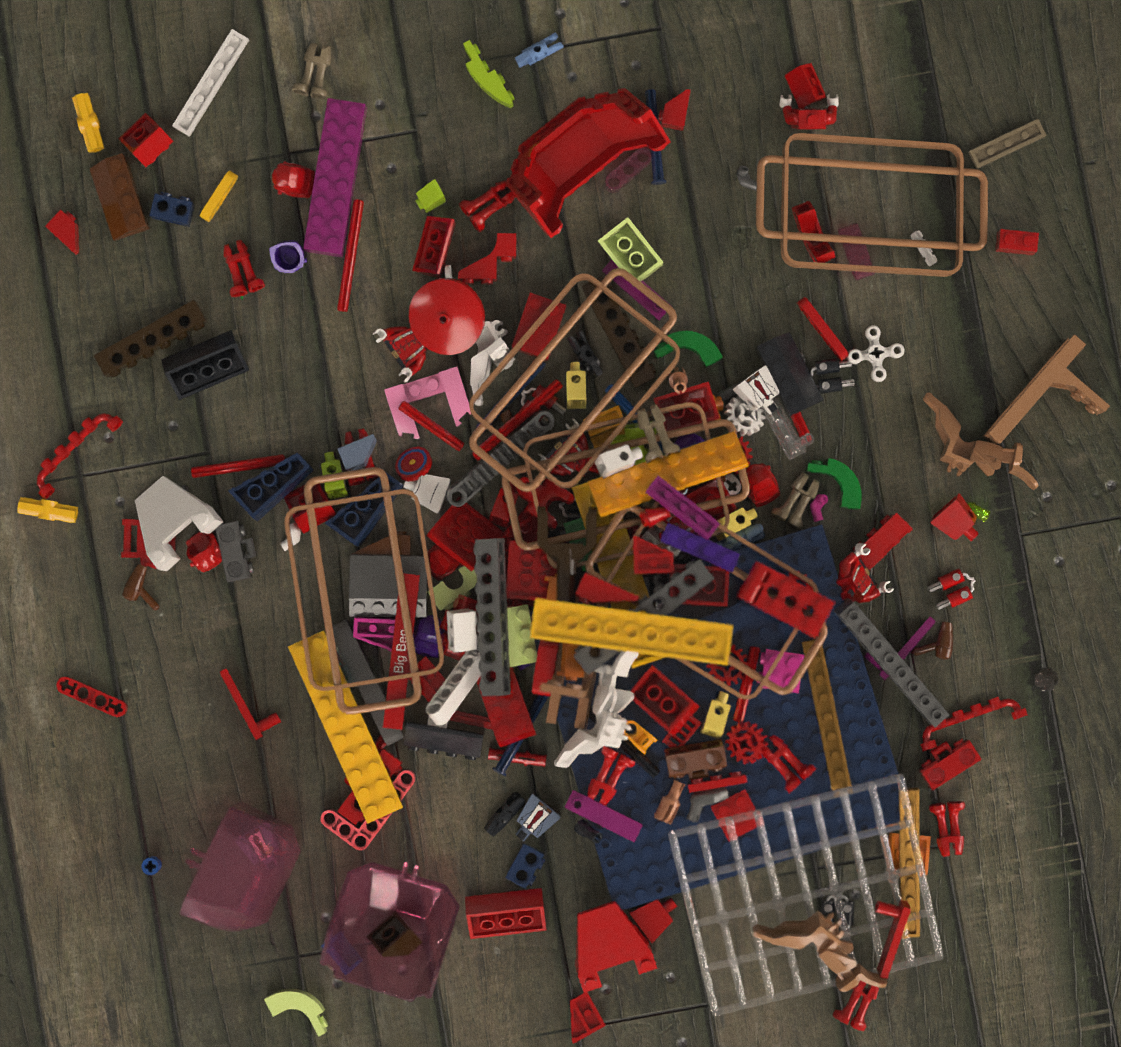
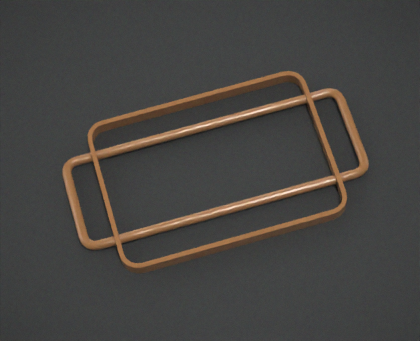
M797 133L790 136L784 143L782 156L768 155L761 158L758 162L756 227L759 234L763 237L781 239L782 259L791 267L947 277L953 275L961 268L963 250L978 251L984 248L987 243L988 181L986 175L981 170L964 168L963 153L954 144ZM793 140L948 150L955 155L957 168L789 156V145ZM767 163L782 164L781 231H769L764 227V176ZM789 164L957 175L956 242L787 232ZM964 176H974L980 180V240L975 244L963 243ZM787 239L956 250V264L953 270L946 271L800 262L793 260L788 255Z
M622 268L611 270L601 282L589 274L582 273L576 275L472 396L469 403L470 412L474 419L480 423L469 439L472 451L522 491L530 492L535 490L546 477L561 488H570L576 485L595 463L599 455L606 450L637 413V410L643 406L677 365L680 357L679 347L675 341L666 335L677 320L676 311L632 274ZM622 276L669 314V320L661 329H658L607 288L614 277ZM586 280L594 284L596 288L486 418L482 419L474 411L476 400L577 282ZM604 292L656 335L543 468L490 424L597 297ZM664 340L675 350L676 357L578 475L570 482L557 480L550 474L553 468L659 342ZM486 429L540 472L530 484L523 483L477 445V439Z
M693 402L660 408L662 413L693 408L701 416V424L667 431L669 439L704 431L707 441L711 439L709 429L726 427L729 433L735 431L737 435L734 424L729 420L718 419L707 422L703 409ZM647 411L646 413H647L648 417H650V416H651V412H650V411ZM637 414L630 421L637 420ZM626 417L591 424L585 431L620 424ZM577 428L535 437L525 444L523 452L527 454L529 447L535 443L572 435ZM655 434L657 442L661 441L659 435ZM645 436L611 444L603 453L625 445L632 448L649 443ZM600 447L564 455L557 465L593 457ZM552 458L538 461L537 463L544 468ZM524 460L525 465L507 469L513 475L527 472L530 483L533 481L531 471L537 470L526 460ZM745 468L738 470L742 485V491L739 494L725 497L721 479L717 477L716 483L720 498L696 504L702 510L722 506L725 516L724 527L726 528L730 522L727 504L744 500L750 491ZM502 476V486L517 545L524 550L540 548L537 545V541L527 543L523 540L510 482ZM533 490L532 495L538 517L539 503L536 491ZM670 512V517H669V518H671V517H676V516H675L673 513ZM640 517L620 521L615 531L641 525ZM609 524L597 527V535L603 534ZM720 529L716 530L710 537L719 535L723 531ZM586 530L547 538V545L551 546V544H560L586 538ZM665 543L656 544L658 547L661 548L669 547V545ZM630 550L627 556L634 555V551ZM624 552L597 558L594 564L620 558ZM547 555L549 564L554 569H557V564ZM587 561L577 563L576 568L585 566Z
M378 467L312 477L304 486L306 505L292 508L285 517V530L310 684L320 691L335 690L338 708L345 714L353 715L415 704L421 696L419 676L436 673L442 668L444 663V652L419 499L409 490L390 491L387 474ZM370 475L380 477L382 493L313 504L311 490L315 484ZM401 494L412 496L416 504L440 655L438 666L432 670L422 672L418 671L391 496ZM383 497L411 673L342 684L314 508ZM307 510L334 686L329 687L319 686L313 677L291 536L290 518L295 512ZM412 677L414 693L411 697L353 707L346 706L344 702L343 688Z
M656 501L652 508H657L660 503ZM636 505L618 511L587 559L585 564L587 574L621 588L611 580L633 547V538L608 578L594 571L593 565L625 513L631 511L639 515L644 509ZM661 521L655 524V526L665 531L667 524ZM642 524L634 536H640L645 528ZM720 524L717 527L810 585L813 591L818 593L816 584L809 578ZM735 566L732 574L745 581L748 574ZM772 588L767 589L768 596L771 598L777 597L778 593ZM785 598L786 606L793 607L795 605L793 601ZM630 602L637 607L639 606L637 602ZM597 603L598 607L603 608L601 603ZM810 607L802 609L805 616H812ZM824 623L818 637L785 687L777 685L768 678L798 631L796 628H794L765 677L729 655L728 663L760 683L757 690L751 695L738 693L685 659H675L743 700L756 697L763 686L780 695H786L791 693L797 686L826 639L828 629Z

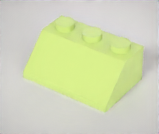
M628 217L598 240L599 244L618 268L628 271L640 282L663 266L661 258Z
M528 604L507 608L510 667L535 663L537 651L534 638H530L532 624ZM490 612V614H489V620L492 622L493 619H494V616H493V614ZM491 632L490 639L491 641H494L495 636L493 632ZM492 651V652H491V655H492V660L494 661V660H495V653Z

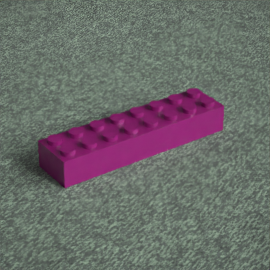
M327 99L303 247L305 252L342 258L344 256L367 107L364 103Z

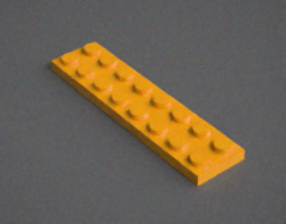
M733 431L681 449V452L669 453L667 457L664 455L661 459L658 457L652 459L649 463L643 462L604 479L600 477L588 481V485L601 518L653 500L645 491L657 476H660L679 491L748 467V462L737 435Z

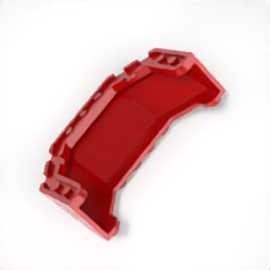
M626 88L618 89L617 93L609 94V92L595 94L594 98L586 99L585 96L580 97L519 145L517 150L519 152L518 158L514 159L510 169L512 171L511 177L507 178L505 184L540 228L552 238L559 234L563 227V223L558 217L565 198L572 195L575 190L587 183L591 177L602 171L606 165L617 159L624 151L649 147L652 151H661L671 141L652 110Z

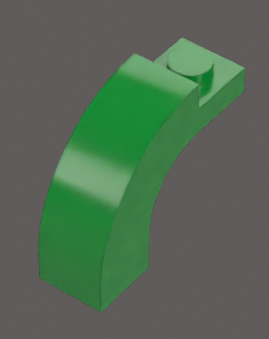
M678 331L667 335L675 341L679 349H689L695 352L705 368L723 358L717 346L700 333ZM663 342L656 346L657 350L654 351V355L658 360L675 350L669 344Z
M831 458L826 460V465H823L822 461L812 460V463L806 465V472L825 474L837 481L841 490L840 508L860 510L862 500L861 487L856 475L848 466Z

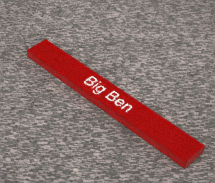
M403 573L412 633L414 635L420 575ZM399 594L389 677L409 674L410 670ZM409 678L388 681L386 701L406 698ZM405 706L385 709L383 728L403 730Z

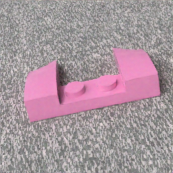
M458 367L384 390L400 437H402L403 432L414 434V439H420L415 421L398 409L402 401L412 403L445 392L456 427L462 424L459 419L467 412L471 415Z

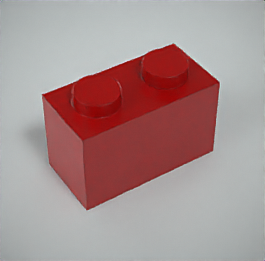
M1000 229L997 232L995 251L1034 255L1038 249L1039 233Z

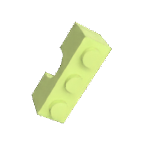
M465 566L458 569L463 576V584L458 589L448 588L444 581L433 587L435 602L440 611L453 608V603L459 594L466 597L471 595L470 590L477 583V575L474 570L471 572Z

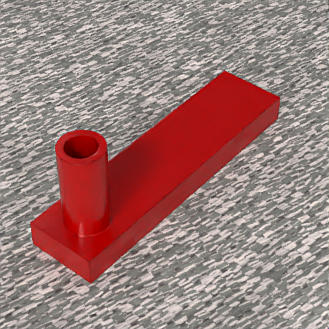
M227 668L219 672L255 741L263 737L262 732L281 723L276 712L255 723Z
M900 900L898 906L881 901L876 903L875 912L894 917L877 966V972L881 978L888 979L911 911L908 901Z

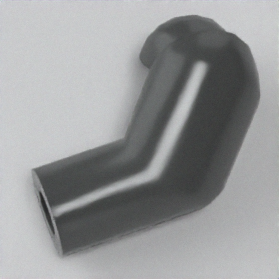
M740 166L736 173L740 185L757 191V181L750 179L748 167Z

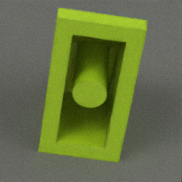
M435 179L416 193L418 199L415 201L419 209H424L426 213L446 203L445 196Z

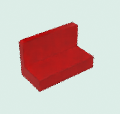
M812 63L800 65L785 74L787 83L799 108H805L813 102L822 101L827 98Z

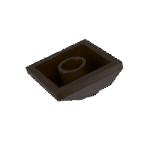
M396 911L366 936L382 957L408 956L423 943Z

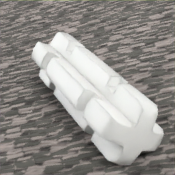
M919 230L911 234L912 240H925L922 238L923 235ZM918 248L922 257L926 258L925 262L928 266H932L937 262L936 256L932 255L933 251L931 248Z

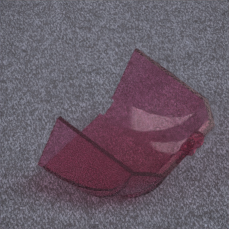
M241 801L232 805L220 824L207 853L195 848L190 850L192 854L202 857L204 860L202 864L192 859H186L185 861L188 865L199 870L185 897L180 914L207 926L230 932H240L267 923L301 854L293 826Z
M371 862L348 871L327 929L320 964L322 966L327 965L333 971V976L338 980L412 1002L417 997L425 996L427 999L432 998L460 906L447 885L417 876L419 869L417 866L413 868L412 874L406 873L407 863L403 864L402 871ZM396 911L423 943L408 956L382 957L366 936Z

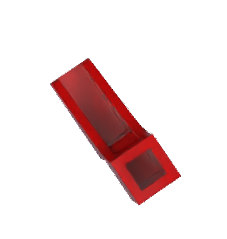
M497 233V242L494 250L488 256L460 270L458 280L465 284H474V281H481V284L491 285L493 281L497 282V259H501V262H512V259H516V233Z

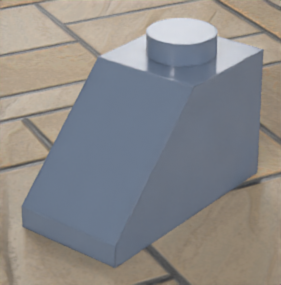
M374 434L338 448L346 471L363 469L362 467L367 465L377 442Z

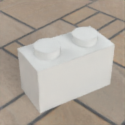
M471 609L447 611L449 650L453 652L477 650L479 636L476 632L478 617L475 611Z

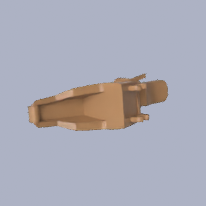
M931 393L925 394L923 401L936 413L935 428L944 444L940 461L948 464V473L951 472V468L954 469L956 467L958 469L956 476L958 477L975 462L986 476H991L995 470L1001 468V463L1009 464L1008 473L1022 479L1032 490L1038 487L1034 477L1019 466L1022 463L1023 445L1016 442L1012 449H1007L981 440L969 443L964 442L959 436L961 425L948 407Z
M816 911L804 921H784L774 928L759 924L753 927L754 937L770 942L773 945L802 949L810 942H813L817 946V952L821 960L835 974H838L836 986L841 992H846L857 986L860 980L879 988H884L887 985V979L881 978L879 974L865 969L860 963L856 964L855 959L847 956L854 949L853 943L840 939L844 935V931L840 930L839 932L838 928L842 924V920L839 918L837 922H832L831 919L834 917V913L824 916L821 912Z

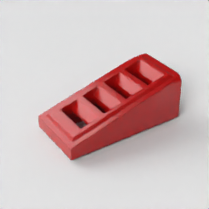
M691 716L689 721L694 724L693 728L686 723L684 724L689 733L686 734L681 729L678 731L685 737L683 740L676 735L668 733L662 742L670 748L684 746L702 723L694 716ZM673 737L680 744L676 746L669 738Z

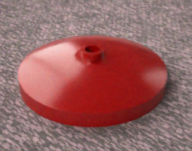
M439 278L426 283L416 292L409 307V322L413 334L424 347L438 354L454 355L466 351L480 338L485 325V311L479 296L470 286L456 279Z

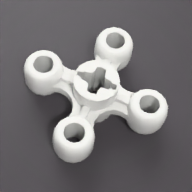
M871 325L865 330V336L869 340V347L864 351L858 349L850 350L847 359L851 364H858L863 360H868L873 366L871 378L875 382H882L887 376L886 370L882 366L884 358H900L904 354V347L900 343H894L890 347L881 346L879 343L881 331L878 326ZM870 330H874L876 335L872 336ZM894 348L899 349V354L894 352ZM874 349H876V352L882 353L877 358L875 355H869ZM852 354H857L858 359L854 360ZM877 371L882 374L880 378L876 376Z

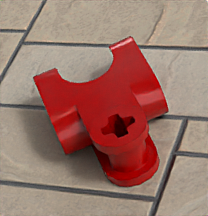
M528 477L519 479L525 484H530ZM545 478L535 491L539 506H546L548 527L555 529L558 523L556 518L548 513L549 505L554 501H562L570 505L575 501V497L566 489L555 485L548 478ZM516 487L519 496L528 502L524 510L538 520L532 491L526 492Z

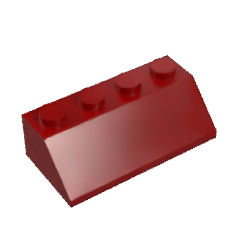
M542 888L465 897L470 939L547 931Z

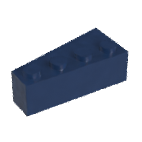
M296 453L279 462L276 466L261 472L256 477L248 479L243 484L233 487L228 491L254 520L259 521L308 477L314 469L299 453Z
M386 473L390 491L401 490L404 487L402 483ZM380 477L357 496L382 493ZM397 495L391 496L392 502L394 501ZM382 497L351 502L339 510L325 524L360 548L385 513L384 499Z
M742 601L696 621L732 625L733 635L758 616L754 606Z

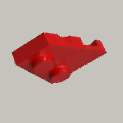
M633 536L634 574L674 573L673 552Z
M583 992L570 1000L573 1044L606 1026L588 992Z

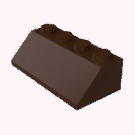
M121 153L106 158L91 167L90 172L113 241L149 230L150 228L126 157Z

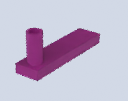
M611 259L602 272L607 275L611 270L618 268V266ZM616 276L612 280L658 321L667 313L622 276ZM641 281L645 286H647L650 290H652L655 294H657V293H656L652 288H650L644 281Z
M657 476L645 491L694 530L693 534L708 540L720 525L719 522L660 476Z
M929 617L898 652V655L903 660L934 626L936 621ZM869 653L864 656L881 671L879 676L885 681L889 676Z
M575 790L572 791L565 805V808L632 842H635L643 824Z

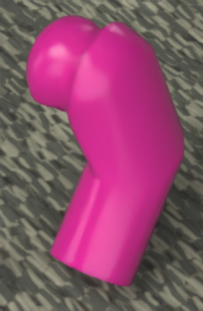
M818 494L810 504L814 522L823 520L821 509L828 502V497L825 494Z

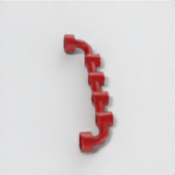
M103 413L93 419L90 417L86 418L81 424L84 428L79 433L77 431L72 432L68 436L70 442L66 446L63 444L59 445L54 450L56 456L52 460L46 458L40 466L43 469L37 475L36 481L40 489L38 494L44 500L55 491V488L50 483L45 485V477L57 468V465L62 460H65L70 455V452L84 441V438L98 427L100 422L107 421L106 426L112 432L116 431L123 423L118 416L113 417L110 414Z
M999 697L988 700V705L982 706L979 703L970 706L971 711L964 713L963 709L953 712V717L944 719L937 727L927 726L922 735L923 744H920L923 752L937 747L935 739H930V734L945 727L1006 706L1014 709L1011 715L1013 720L1028 715L1026 708L1021 709L1019 703L1013 699L1000 700Z

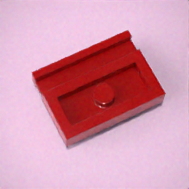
M427 656L417 663L419 672L435 668ZM440 671L419 676L421 694L428 702L431 701L446 680Z

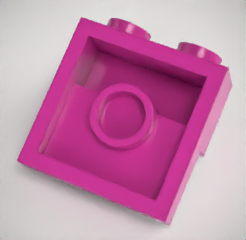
M765 649V653L761 652L760 664H763L762 672L758 673L765 677L780 651ZM784 652L768 679L781 687L787 686L803 661L804 655ZM800 681L792 691L793 693H799Z

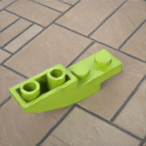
M470 40L463 43L464 49L471 60L466 63V68L475 82L491 98L508 108H512V101L515 99L510 90L506 91L503 85L506 82L501 73L497 74L495 70L488 73L487 71L490 69L486 61H481L478 55L481 53L476 43L472 45Z

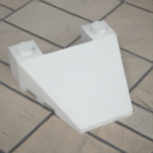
M165 476L158 479L135 500L146 553L158 570L168 571L181 559L168 542L192 521L202 533L210 534L223 523V520L213 507L190 494Z

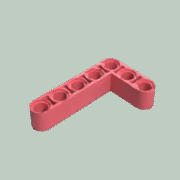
M409 769L403 770L393 782L395 789L400 791V800L404 798L416 780L415 773ZM405 773L410 774L412 777V781L409 784H405L402 781V775ZM328 809L322 813L321 823L353 848L364 850L369 846L392 813L374 820L378 825L376 830H370L366 820L359 828L334 809ZM327 813H332L335 816L333 823H328L325 820ZM341 825H348L351 829L350 833L347 835L343 834L340 830ZM358 836H363L366 839L364 846H359L356 843Z

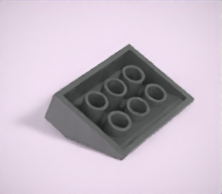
M350 554L349 616L396 617L398 588L393 556ZM400 555L403 573L420 575L416 617H427L428 580L424 555Z

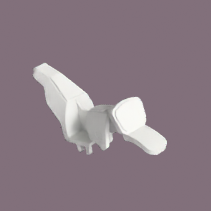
M446 265L445 277L453 279L451 265ZM499 320L493 322L486 321L483 332L476 342L478 353L471 358L470 386H472L473 395L490 376L492 359L486 352V349L499 337L502 339L508 333L505 329L498 331V326L503 324ZM482 394L475 402L477 406H482L484 403Z
M622 651L613 666L601 665L593 671L599 673V686H597L592 711L596 714V725L591 730L580 728L564 745V748L555 760L554 764L556 767H569L579 754H593L604 745L619 748L621 741L628 739V736H624L625 729L631 730V726L618 713L634 699V694L631 691L615 689L617 676H628L629 669L639 653Z

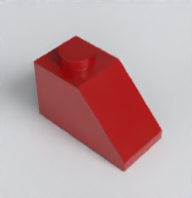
M686 89L666 103L664 110L660 109L658 121H662V127L684 130L690 89Z
M60 210L45 227L77 255L79 253L78 225L74 222L76 218L69 211L64 213Z

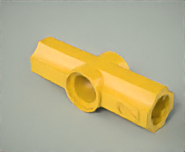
M88 93L75 95L72 99L78 116L76 120L79 130L83 134L89 153L99 152L105 148L99 131V120L93 110L90 96Z
M20 497L17 509L20 514L69 523H76L78 517V507L26 497Z

